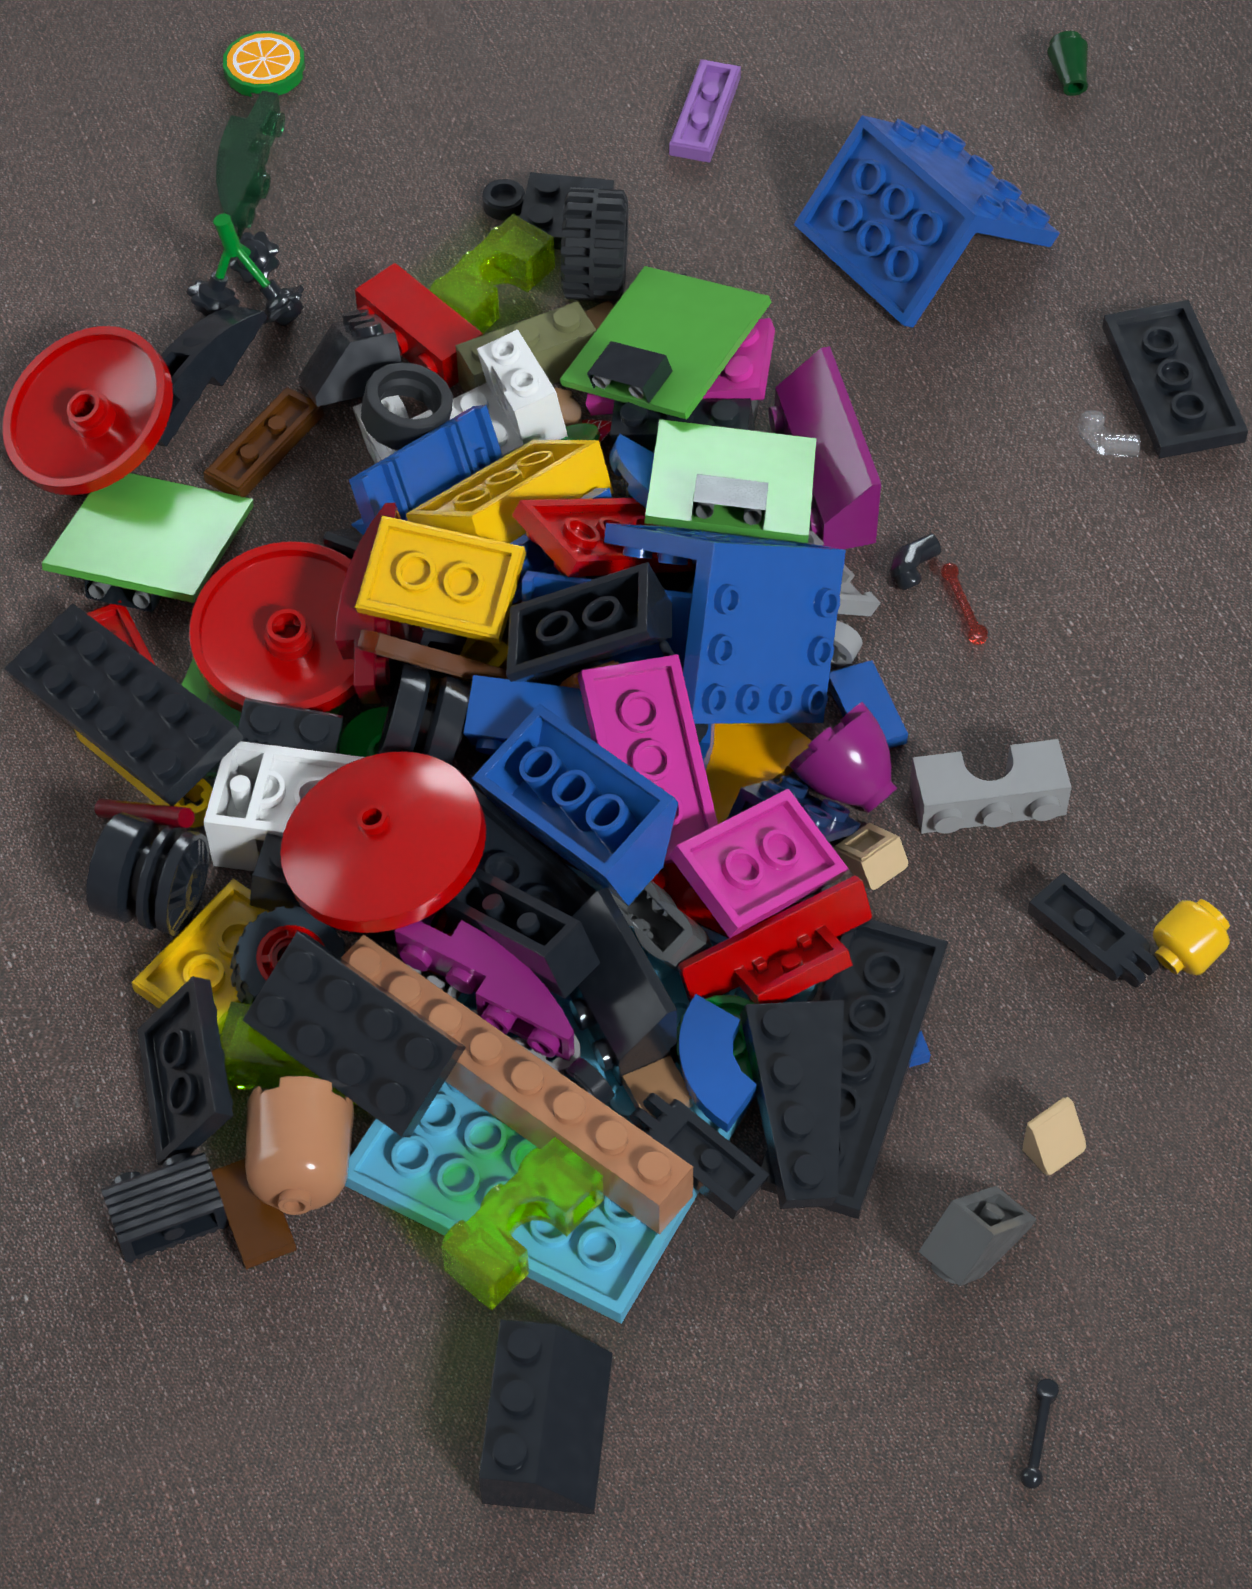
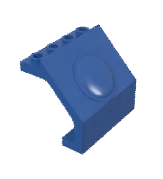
M487 405L472 406L349 479L362 517L351 525L364 535L384 504L394 502L396 503L401 520H407L406 513L502 458L503 454ZM595 488L580 499L612 498L610 488ZM526 533L510 543L523 546L526 550L512 605L522 599V579L527 571L555 575L561 573L555 568L554 561L539 545L532 542Z

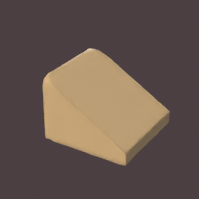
M872 823L866 824L834 847V850L855 876H858L864 885L871 890H876L908 867V859L900 837Z
M1063 1097L1027 1123L1022 1150L1046 1175H1052L1086 1149V1141L1076 1109L1069 1097Z

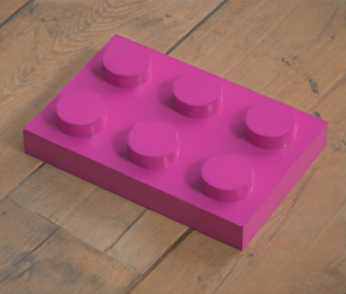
M789 789L678 844L669 855L729 938L837 881L849 869Z

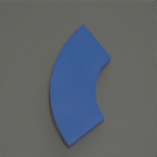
M619 434L609 456L611 468L615 475H622L629 483L628 493L646 508L654 453Z
M696 994L684 1014L680 1028V1066L688 1093L697 1107L716 1126L728 1132L756 1094L757 1084L741 1071L733 1055V1042L740 1029V1019Z

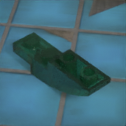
M262 90L248 118L231 115L219 145L216 162V183L221 213L230 216L239 240L245 228L249 229L252 226L255 218V209L260 200L267 197L270 190L271 177L270 174L266 173L265 165L269 159L271 145L276 137H281L285 127V114L280 111L278 93Z

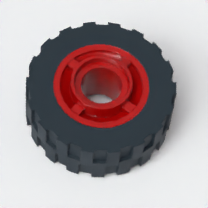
M285 906L275 907L274 911L268 913L265 911L259 914L253 923L250 921L244 928L242 936L239 937L230 965V969H233L231 975L232 987H236L238 992L236 996L241 1004L245 1003L250 1009L277 965V961L280 960L297 931L308 934L341 958L345 954L344 948L346 944L343 937H339L337 934V928L322 923L305 911L303 907L294 906V908H285Z

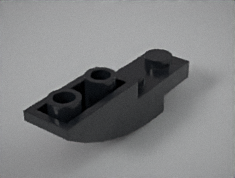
M234 305L218 310L183 332L160 355L164 359L171 375L173 402L168 423L156 445L168 446L194 404L201 397L207 384L224 385L268 316L264 311Z

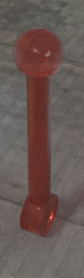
M946 563L941 568V576L950 582L969 625L968 640L975 645L984 644L988 631L985 626L978 624L958 579L959 568L954 563Z

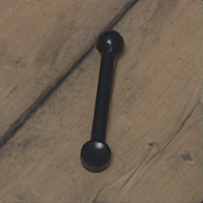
M1051 1379L1041 1380L1036 1388V1396L1040 1402L1028 1467L1023 1469L1020 1474L1021 1482L1029 1489H1035L1043 1480L1039 1466L1050 1405L1057 1399L1059 1393L1058 1384Z

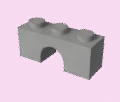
M1053 739L1010 745L1005 772L1006 776L993 781L982 780L973 776L965 767L961 751L913 757L909 786L921 834L931 832L947 834L962 828L985 825L988 827H1000L1009 822L1032 819L1047 821L1057 816L1066 815L1072 787L1059 740Z

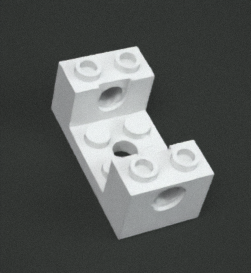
M518 330L477 348L487 383L453 398L450 419L472 406L487 405L503 457L531 440H561L568 437L557 393ZM399 395L386 397L381 400V403L390 412L403 418H409ZM361 403L354 406L353 410L368 452L376 464L398 450H393L378 443L366 431L361 420ZM428 410L411 419L427 418L433 413L431 410Z
M240 741L221 759L203 821L213 866L254 871L266 834L269 833L283 837L285 827L292 812L311 788L340 767L364 757Z

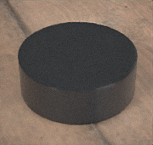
M498 179L490 182L482 193L485 213L497 220H510L518 217L521 214L525 197L524 188L518 182L510 179Z
M578 1057L564 1070L565 1077L605 1105L615 1096L613 1089L606 1079L585 1059Z

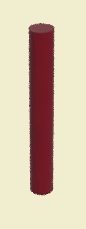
M100 799L95 804L96 815L105 819H111L114 815L124 812L153 820L158 825H172L182 828L192 826L195 820L193 810L186 807L113 799Z

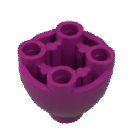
M861 702L849 711L833 729L831 727L827 728L807 745L808 748L788 765L804 783L816 792L841 803L861 806L868 814L898 788L891 781L892 766L886 737L878 721L865 704Z

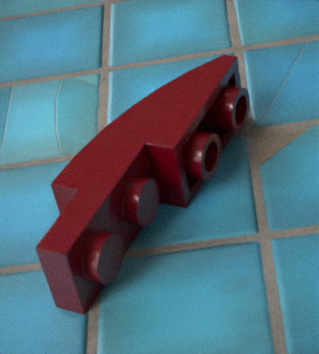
M395 502L384 504L360 540L347 570L337 611L335 642L343 660L354 659V688L362 704L382 703V686H389L390 683L388 657L360 650V647L357 646L361 630L390 636V620L358 613L355 606L381 517L386 516L401 520Z

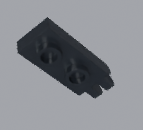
M1064 872L1029 902L1028 914L1109 980L1116 981L1121 977L1128 984L1137 988L1146 980L1145 974L1152 975L1159 969L1158 961L1148 952L1150 944L1147 939Z
M650 1093L644 1099L643 1105L653 1116L640 1107H637L629 1116L631 1122L636 1127L693 1166V1187L731 1219H734L768 1180L770 1175L677 1099H673L668 1104L657 1094Z

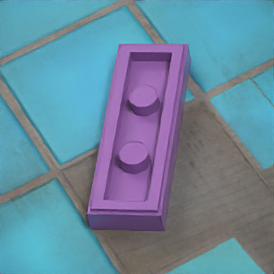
M700 60L669 144V155L711 162L741 78V66Z

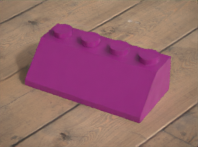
M830 346L823 347L775 387V404L768 408V417L773 433L816 438L809 531H813L824 542L823 546L849 549L876 543L881 481Z

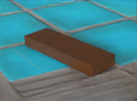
M286 387L203 472L205 483L223 493L246 497L324 416L323 405L317 407L312 399Z
M361 630L357 645L360 647V650L469 681L473 680V675L508 679L506 669L386 634Z

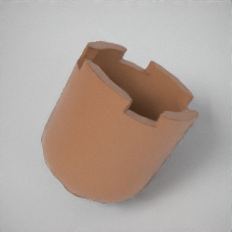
M308 1076L281 1077L279 1087L263 1092L262 1088L258 1086L252 1091L247 1102L245 1169L248 1186L261 1202L286 1214L301 1215L310 1210L322 1208L337 1198L344 1188L348 1177L354 1118L353 1101L348 1097L343 1098L333 1093L331 1082Z

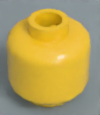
M1200 899L1197 903L1190 900H1182L1154 928L1153 938L1159 948L1154 955L1167 970L1175 975L1181 970L1191 975H1201L1227 949L1230 943L1227 930L1230 927L1229 922L1220 911L1203 899Z

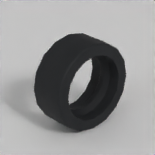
M404 362L388 364L375 371L366 384L361 407V420L366 431L378 443L393 450H400L450 420L453 395L448 384L436 372L421 365ZM397 395L412 397L423 402L433 414L421 419L403 418L390 412L381 403V400Z

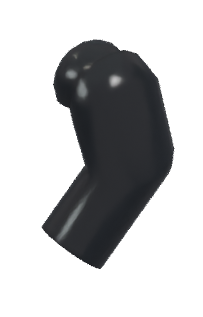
M930 533L902 546L895 552L889 572L891 578L895 577L900 590L904 591L920 584L922 576L916 567L941 554V546L936 536Z

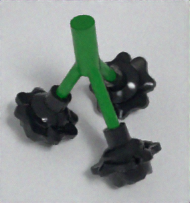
M228 214L217 215L213 223L224 249L217 271L211 273L209 281L195 280L194 285L187 288L186 293L191 297V302L194 304L196 311L201 312L207 317L231 305L239 306L240 301L234 297L235 292L226 287L228 281L226 271L231 257H234L231 260L230 268L240 273L244 282L251 283L256 279L261 285L260 292L267 299L264 313L268 316L263 324L275 321L281 326H287L301 314V310L304 308L300 301L304 288L302 285H299L296 288L281 289L273 279L270 281L267 279L269 273L280 265L279 260L274 257L279 253V246L270 242L263 231H258L255 236L250 232H245L239 241L230 216Z

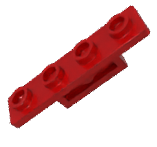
M852 876L681 962L678 965V970L688 1001L691 1002L696 994L707 999L712 996L723 995L740 987L755 1004L783 1003L788 998L819 982L826 981L833 975L853 966L848 949L836 937L872 918L863 881L858 876Z

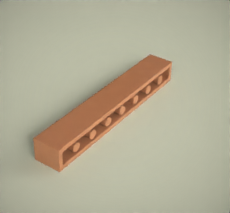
M363 935L341 957L466 1047L446 1079L448 1084L660 1235L693 1197L692 1165L368 937Z

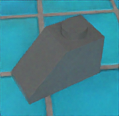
M993 1186L952 1200L918 1252L931 1262L932 1270L940 1278L949 1283L962 1286L982 1278L1022 1238L1037 1219L1000 1188Z

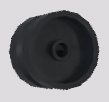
M403 663L392 693L377 754L413 752L414 747H418V753L438 758L452 765L463 737L471 682L447 675L439 681L430 703L427 702L431 681L428 670Z

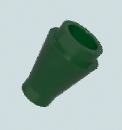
M1063 31L1056 34L1049 42L1047 56L1062 84L1063 92L1069 96L1080 95L1088 88V43L1076 31Z

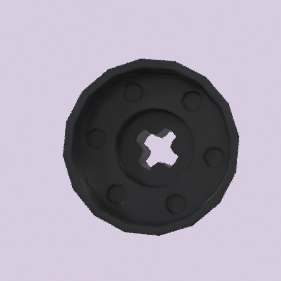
M124 812L114 815L104 827L90 862L86 883V901L89 911L95 915L124 923L133 920L137 916L138 924L145 929L153 930L157 928L163 934L174 937L178 936L192 921L205 888L210 852L207 837L202 833L190 830L184 833L179 827L172 825L160 832L158 824L153 820Z

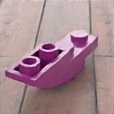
M462 920L452 936L421 921L395 929L398 954L409 966L419 971L430 969L444 976L453 988L462 993L472 994L475 992L478 1016L504 1034L511 1032L527 1040L528 1045L543 1056L552 1058L557 1055L567 1061L571 1060L575 1053L574 1031L562 1008L531 969L493 938Z

